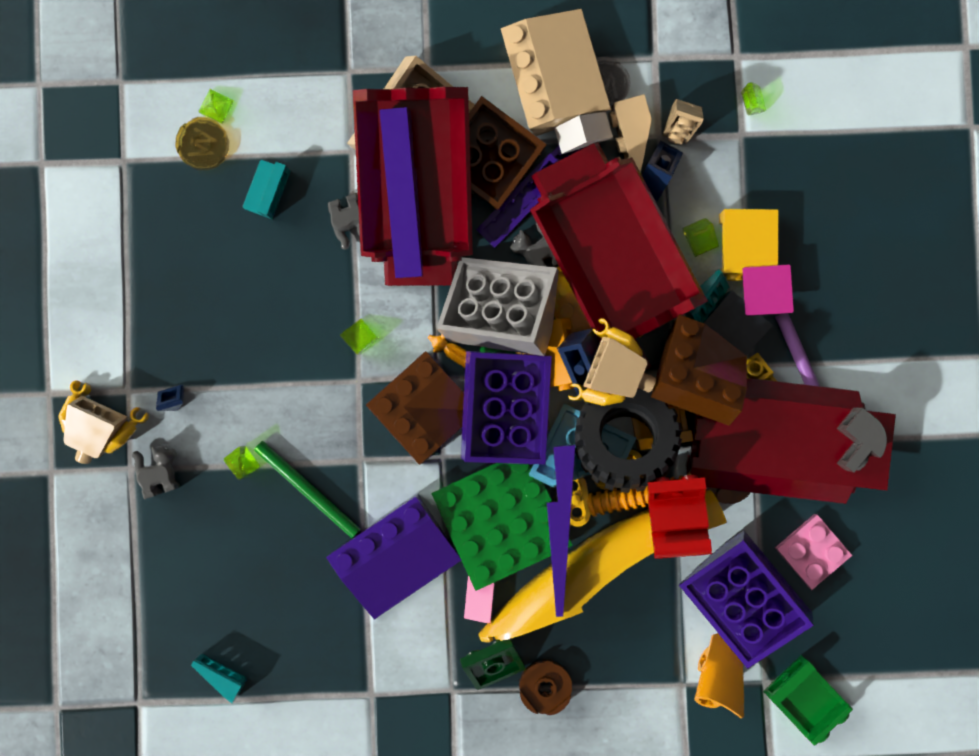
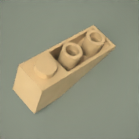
M645 94L613 103L611 112L608 113L611 127L617 130L616 146L618 152L623 153L625 159L633 157L640 173L652 121Z
M676 99L671 107L662 136L667 137V140L674 144H687L703 122L702 107Z

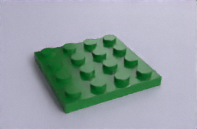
M495 463L431 493L475 591L551 556L547 503L552 502L544 483L529 476L534 464ZM570 539L568 548L573 546Z

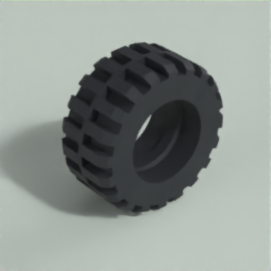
M639 388L633 398L626 397L621 403L607 406L593 403L584 404L580 410V416L577 418L574 444H576L575 452L577 459L581 460V467L585 473L590 472L592 474L591 479L597 484L601 481L606 484L605 488L612 491L614 487L621 488V492L629 493L630 489L635 488L637 492L643 491L648 486V482H653L656 478L665 477L678 456L682 442L680 438L682 432L681 423L676 421L678 414L675 408L669 409L668 403L651 398L652 391L648 393ZM619 417H631L641 421L648 427L653 436L651 450L647 455L638 459L628 460L616 457L602 443L601 433L605 424Z

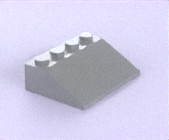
M462 257V261L458 263L436 329L449 342L545 356L553 329L559 270L555 267Z

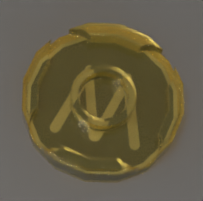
M196 117L180 127L176 135L175 147L180 158L188 166L196 170H210L219 166L225 160L229 152V138L226 131L217 121L208 117Z

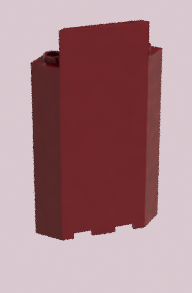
M468 87L352 90L361 256L371 257V262H384L385 285L387 286L451 285L457 269V261H462V256L473 255ZM407 107L411 111L414 166L417 168L423 277L395 278L380 110Z
M596 142L531 176L541 197L537 199L539 203L531 208L530 211L591 328L598 332L604 331L606 325L601 324L598 320L605 319L611 328L615 327L636 339L677 318L678 315H683L708 302L633 157L623 160L617 157L608 162L599 142ZM597 336V339H598V341H599V343H600L601 340H602V338H599V337Z
M747 378V390L742 411L730 426L694 413L690 425L693 441H690L691 448L685 464L686 475L691 473V475H697L698 478L705 477L706 487L846 504L851 493L855 492L856 487L887 491L896 414L868 411L879 420L885 429L887 437L886 449L881 458L868 455L869 460L862 469L850 472L840 467L837 462L853 444V441L841 433L837 427L854 407L865 409V404L861 402L859 391Z

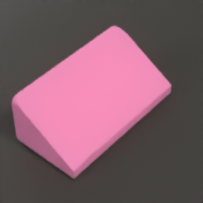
M468 576L464 618L490 623L494 583L475 591Z

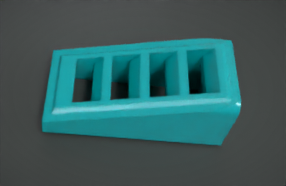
M719 269L700 285L708 302L685 313L686 317L703 323L724 297L730 286L723 272Z
M204 654L199 655L191 664L230 703L237 699L247 681V677Z

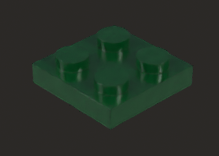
M511 638L502 641L496 640L492 645L481 650L471 651L467 656L460 659L463 670L477 691L526 669Z

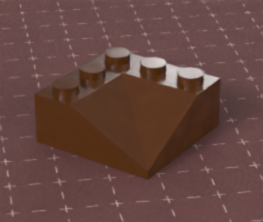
M481 96L469 112L471 192L499 210L545 151L547 144Z
M678 315L668 332L651 398L730 426L743 408L747 390V356L706 324Z
M425 351L370 400L366 406L414 460L421 465L462 428L464 392L429 353Z

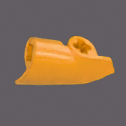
M718 633L713 634L709 647L703 651L698 662V671L701 672L694 699L698 704L708 708L723 706L739 718H743V663Z

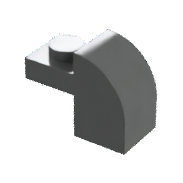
M854 407L837 427L841 433L853 441V444L837 462L840 467L850 472L862 469L869 460L868 455L881 458L887 444L886 432L879 420L864 408Z

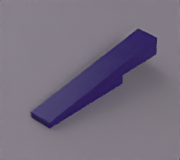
M407 107L381 109L380 121L395 278L423 277L417 168L414 166L411 111Z
M558 146L516 187L499 210L495 209L476 230L496 248L531 213L530 209L539 203L537 199L541 197V194L531 176L583 148L562 154L560 146Z
M575 445L553 447L558 502L547 503L556 617L564 616Z

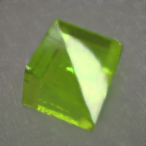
M362 319L340 334L357 355H361L379 339Z
M246 446L236 448L223 458V461L239 480L247 478L260 467V464Z

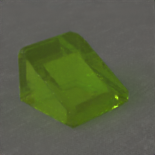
M753 82L747 83L741 91L746 114L750 116L765 112L766 107L760 86Z
M704 218L683 227L684 235L695 257L719 247L713 223L708 219Z

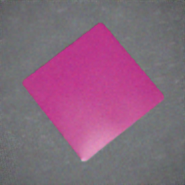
M790 265L744 267L742 269L745 314L747 316L794 312Z

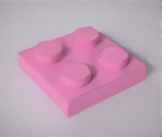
M813 514L775 547L778 553L811 590L852 556L817 514Z

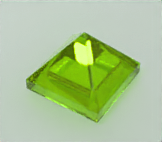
M209 89L198 112L223 124L234 101Z

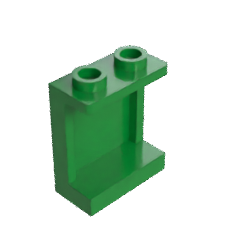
M802 655L763 691L814 746L824 742L829 737L830 731L838 724L844 723L849 718V713L853 710Z

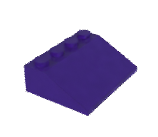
M466 351L461 458L464 462L546 464L552 356Z
M419 494L326 557L341 581L374 620L461 561L458 552Z
M744 530L722 545L679 583L680 588L747 669L814 626L811 610Z

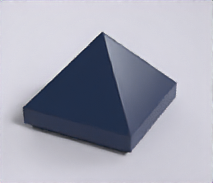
M179 385L158 391L157 411H178L183 404L184 386Z

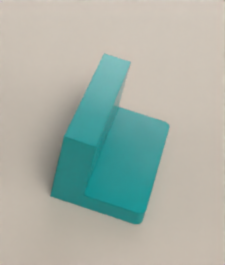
M260 160L243 208L273 220L291 172L289 168L278 162L272 164Z

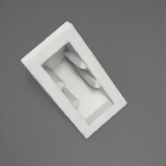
M606 112L579 115L554 128L562 154L613 138Z

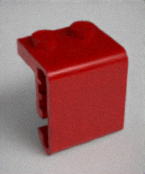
M686 475L681 477V480H670L667 477L656 478L653 482H648L647 496L655 559L712 554L711 539H709L708 534L709 522L705 500V477L698 478L697 475Z

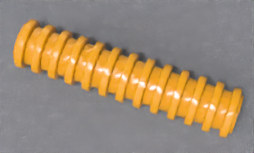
M680 475L679 479L671 477L670 480H681V477H683V475ZM646 486L645 490L639 492L636 491V488L630 489L629 493L613 488L612 492L605 490L604 493L596 492V495L589 493L587 498L589 512L593 517H596L597 513L605 515L607 511L611 514L614 510L621 512L623 508L627 511L630 507L637 509L639 505L642 508L646 507V504H648V486Z

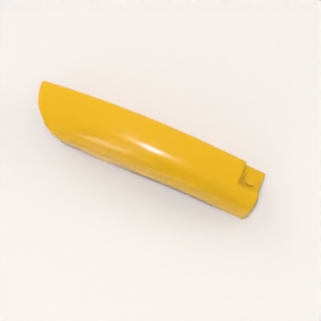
M707 490L705 500L709 530L723 525L727 521L714 493L711 490ZM649 509L636 513L603 529L568 551L563 617H556L551 563L523 586L492 617L490 623H487L478 634L482 642H491L493 637L495 640L500 641L514 638L583 613L582 606L605 585L629 567L654 553Z

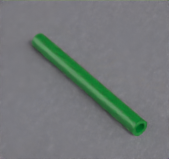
M261 441L255 447L254 451L350 538H353L361 528L269 445Z

